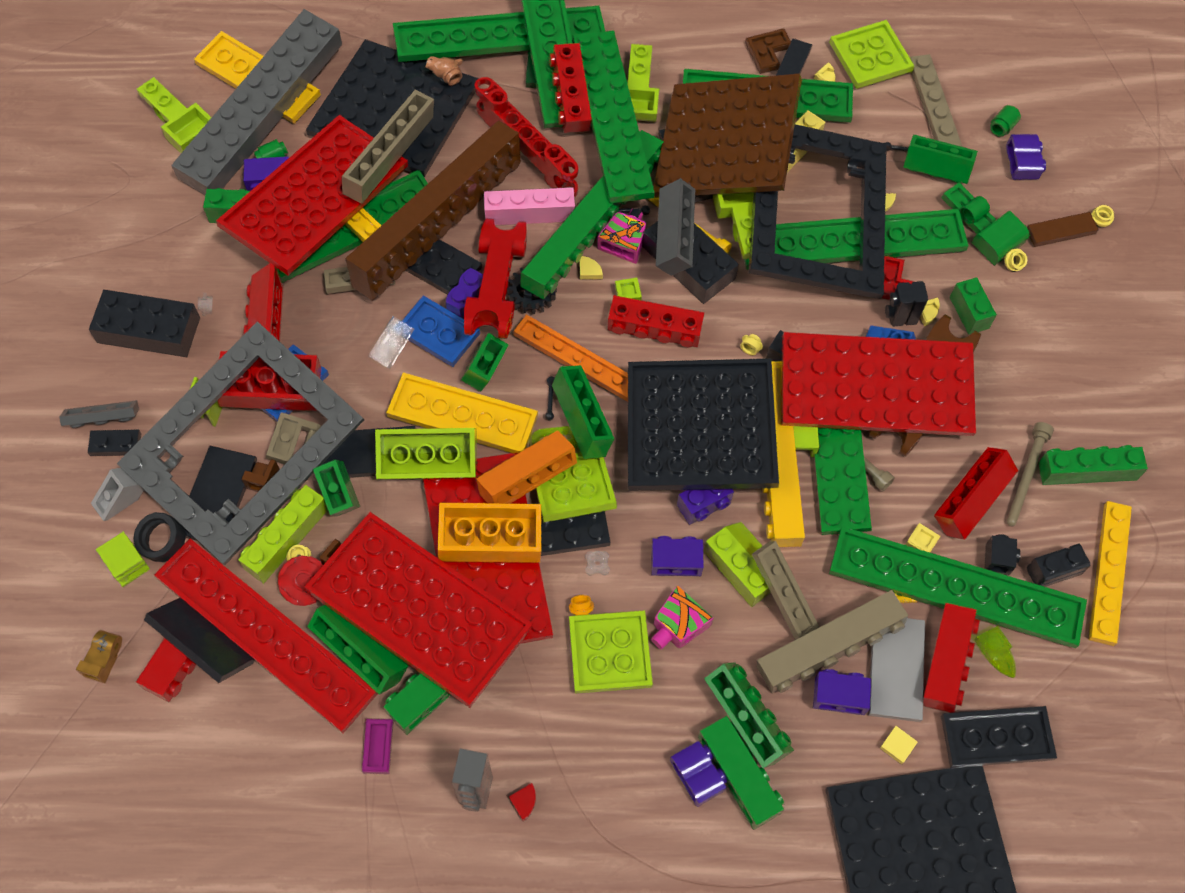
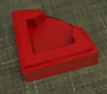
M532 783L509 796L522 821H525L531 815L535 806L536 792Z

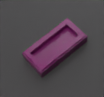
M366 719L362 764L363 774H390L393 719Z

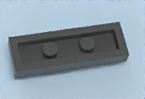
M135 400L64 409L59 419L61 426L70 425L72 428L80 427L90 422H94L97 425L104 424L114 419L129 421L136 416L139 406L138 401Z

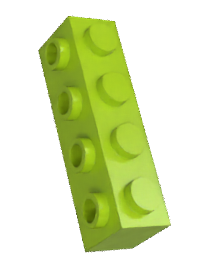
M306 484L301 490H297L292 495L288 505L276 513L271 524L259 532L255 542L242 551L238 560L244 570L264 584L286 559L289 549L294 545H298L328 511L324 498Z

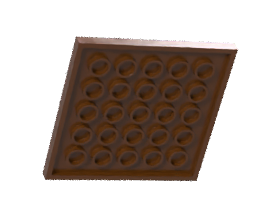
M788 74L674 84L663 138L664 142L654 183V196L659 197L660 188L680 178L695 188V195L784 191L802 83L801 75Z

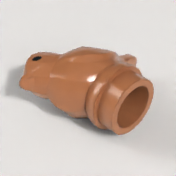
M429 57L425 67L433 71L437 77L443 78L444 82L450 86L457 84L463 76L459 68L463 63L461 58L454 60L445 57Z

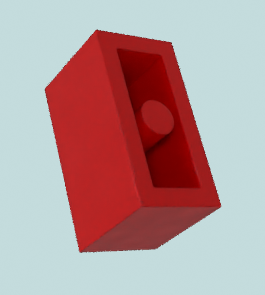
M164 638L136 683L149 693L170 702L173 697L179 694L183 680L187 674L189 675L193 672L196 664Z

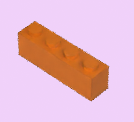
M557 430L476 478L479 493L489 504H510L577 463L575 447Z

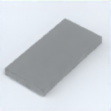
M908 618L904 624L905 628L895 634L889 632L883 635L881 641L871 646L869 716L915 722L923 720L925 620Z

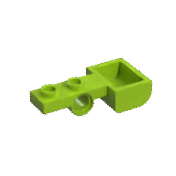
M631 44L628 88L637 121L656 122L659 88H649L652 45Z
M154 77L137 88L138 94L153 108L156 115L163 122L167 121V123L161 126L163 134L167 141L180 153L185 150L212 118L196 102L186 108Z
M754 192L713 194L718 219L732 217L734 240L739 242L742 258L748 259L751 245Z

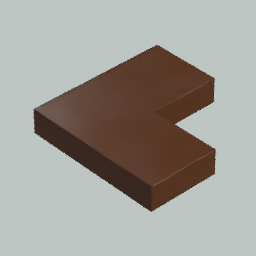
M785 28L748 37L745 40V44L760 74L778 70L780 62L775 53L787 50L791 43Z

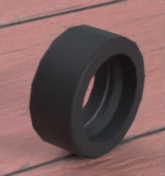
M154 512L145 516L138 523L133 537L134 546L140 555L155 562H166L185 544L186 534L184 527L175 518L165 513ZM166 523L170 526L171 531L168 543L159 551L151 550L149 538L153 529L160 524Z

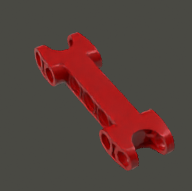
M481 77L476 80L475 92L480 98L476 104L479 116L489 127H492L499 120L519 133L520 151L545 175L546 184L551 189L572 187L574 188V197H576L578 194V184L575 181V178L578 176V164L560 145L551 144L508 101L506 91L489 77ZM482 84L489 85L486 89L479 88ZM569 167L574 169L572 173H570Z
M485 219L479 238V253L487 254L479 297L467 296L464 307V335L472 336L478 327L490 325L498 330V338H508L512 328L515 303L514 301L505 300L513 257H525L527 240L526 222L519 221L513 229L501 230L495 226L494 219Z

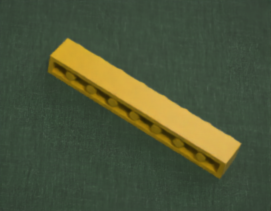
M782 361L772 362L779 488H762L763 493H767V501L764 502L765 516H769V524L766 525L767 539L776 541L779 547H801L805 534L793 426L781 425Z

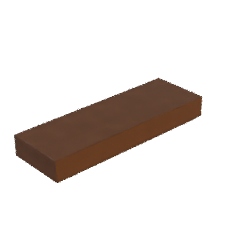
M1090 212L1029 224L1027 226L1029 237L1034 247L1094 235L1099 230Z

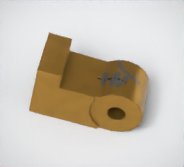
M99 630L92 640L91 647L84 661L80 660L76 671L85 678L106 683L118 657V652L122 645V637Z

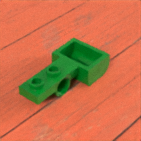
M960 182L947 190L941 197L951 209H959L961 219L976 233L971 243L994 266L1005 259L1009 250L1018 249L1029 238L1027 227L1011 211H1007L998 219H995L989 212L990 205L988 201L982 196L974 197Z

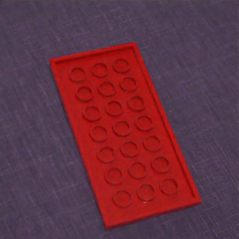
M338 115L216 220L217 226L289 276L407 168L408 160L401 156L362 204L342 194V175L374 137Z
M783 332L781 425L974 436L976 434L973 343Z
M518 453L477 458L476 477L423 478L435 556L437 558L439 503H487L479 493L476 478ZM526 494L510 504H527ZM443 561L533 623V628L520 644L553 638L539 562Z
M372 512L368 513L304 586L306 592L469 708H471L533 628V623Z

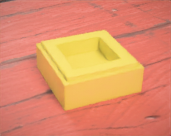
M919 523L905 545L931 552L940 535Z
M895 726L880 749L900 764H903L918 742Z

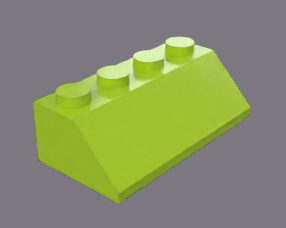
M476 428L375 430L376 479L476 477Z

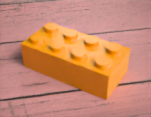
M439 503L438 559L441 561L540 562L541 504Z

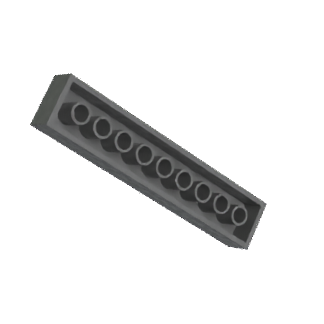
M303 9L171 165L177 179L203 195H206L207 189H223L244 164V159L249 158L283 117V112L285 110L288 111L295 102V98L302 94L307 84L312 82L341 47L342 40L339 29Z

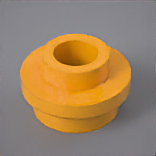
M577 595L571 598L569 611L576 616L588 615L594 610V603L591 601L590 596Z

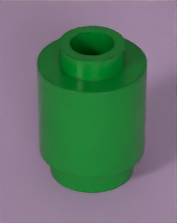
M1005 105L992 119L990 125L991 132L998 137L1009 134L1021 119L1019 110L1014 106Z
M275 139L258 147L254 154L256 158L285 157L288 151L283 141L279 143Z

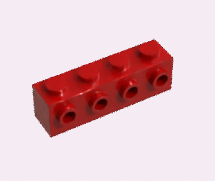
M580 43L554 45L553 54H549L550 67H554L555 72L552 73L553 86H557L555 101L556 105H560V111L558 112L559 125H563L564 133L590 131L592 118Z
M614 295L608 316L607 330L616 334L635 335L641 339L650 338L662 343L671 342L684 347L698 348L705 312Z
M987 447L934 514L935 519L946 536L965 540L1019 471L1007 450Z
M945 603L925 689L923 706L949 713H955L956 705L962 706L965 691L960 690L961 682H967L970 670L969 666H965L966 659L973 656L975 643L970 641L972 634L977 635L980 620L975 619L976 609Z

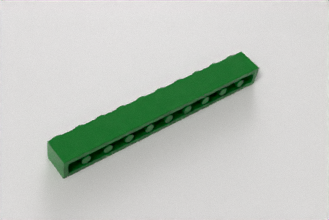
M641 130L640 136L649 172L651 173L655 163H659L664 141ZM603 176L521 272L520 287L543 300L549 293H553L558 286L559 280L568 275L574 262H579L583 251L592 246L596 235L602 232L610 218L612 219L618 212L619 207L628 202L609 203Z

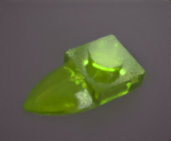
M999 626L977 636L974 640L990 664L1000 673L1014 678L1016 665L1010 651L1012 646Z

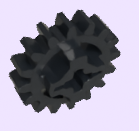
M520 268V274L514 272L513 279L508 281L507 294L509 295V301L515 302V309L523 307V313H526L528 309L531 310L532 314H535L536 309L544 312V306L551 307V300H556L557 288L543 300L520 287L521 272L524 270Z

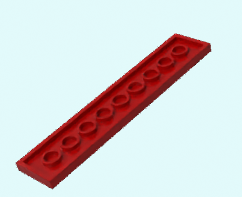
M191 538L154 574L161 583L250 655L257 663L342 734L378 695L360 676Z

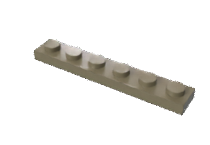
M931 55L910 57L914 64L912 75L934 140L962 147Z

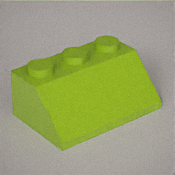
M742 522L724 527L709 538L705 543L703 552L746 602L753 607L769 595L771 591L752 556L755 551L762 547V544Z

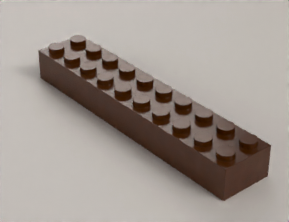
M498 120L345 259L352 287L372 301L378 295L383 294L394 280L399 279L409 266L414 265L424 252L431 249L434 242L444 237L453 225L459 223L467 212L476 207L477 203L484 198L485 191H492L495 186L505 180L509 173L519 167L521 163L519 133Z

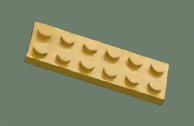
M221 31L194 58V61L199 67L232 87L237 88L263 58V55ZM308 83L306 89L299 97L295 98V102L288 111L285 110L283 112V118L294 124L320 97V89Z
M404 372L386 412L389 418L427 429L476 428L477 443L510 453H520L526 449L538 417L537 410Z

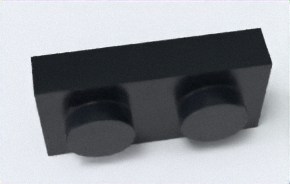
M139 429L90 430L87 453L90 456H125L141 439L142 433Z

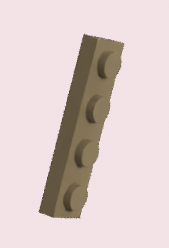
M769 541L755 551L752 556L796 640L819 628V625L777 542Z

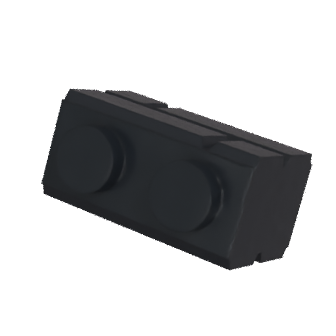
M923 281L912 282V284L909 282L898 283L895 292L890 294V304L885 306L886 317L890 318V323L893 327L903 326L904 324L906 326L917 325L928 301L925 283Z
M1076 544L1069 548L1034 558L1026 568L1034 584L1047 587L1082 575L1091 564L1082 546Z

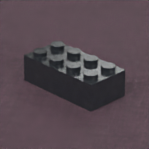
M658 221L643 231L642 247L655 259ZM694 223L692 267L673 276L702 304H705L736 279L739 264Z
M103 289L89 331L99 344L187 358L200 316L193 303Z

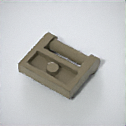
M281 412L266 454V459H273L276 462L286 464L292 458L301 429L308 432L305 440L306 443L320 429L321 425Z

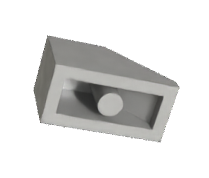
M122 468L111 469L91 504L102 520L107 521L136 502L144 489Z

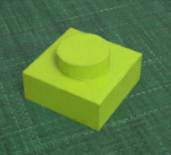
M637 277L615 281L617 296L642 300Z

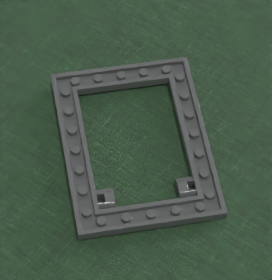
M257 321L117 464L222 564L226 565L314 473L313 469L321 466L364 421V418ZM260 357L328 420L241 510L230 499H227L219 511L214 513L209 509L205 511L171 479L173 476L169 472L184 457L173 445ZM168 452L171 456L164 462L161 457ZM233 513L235 517L228 522L226 518Z

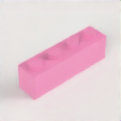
M574 188L485 191V219H494L495 225L517 224L519 221L526 222V224L564 222L575 209Z

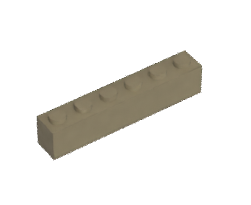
M417 90L412 92L342 175V194L361 204L366 200L433 118V98Z
M893 590L758 659L757 669L771 693L776 691L780 693L785 692L793 686V682L802 679V681L808 680L816 674V670L822 667L825 669L831 668L838 663L837 659L845 655L851 657L861 650L860 647L868 643L870 646L878 643L883 639L882 636L889 632L895 634L905 628L904 624L909 615Z

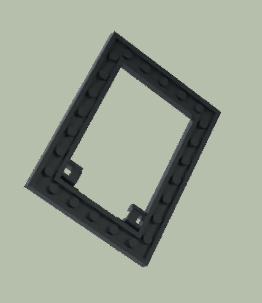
M795 124L789 158L790 164L795 162V155H793L795 148L848 159V176L862 179L859 270L776 254L775 238L778 191L754 192L748 273L881 299L884 295L887 144Z

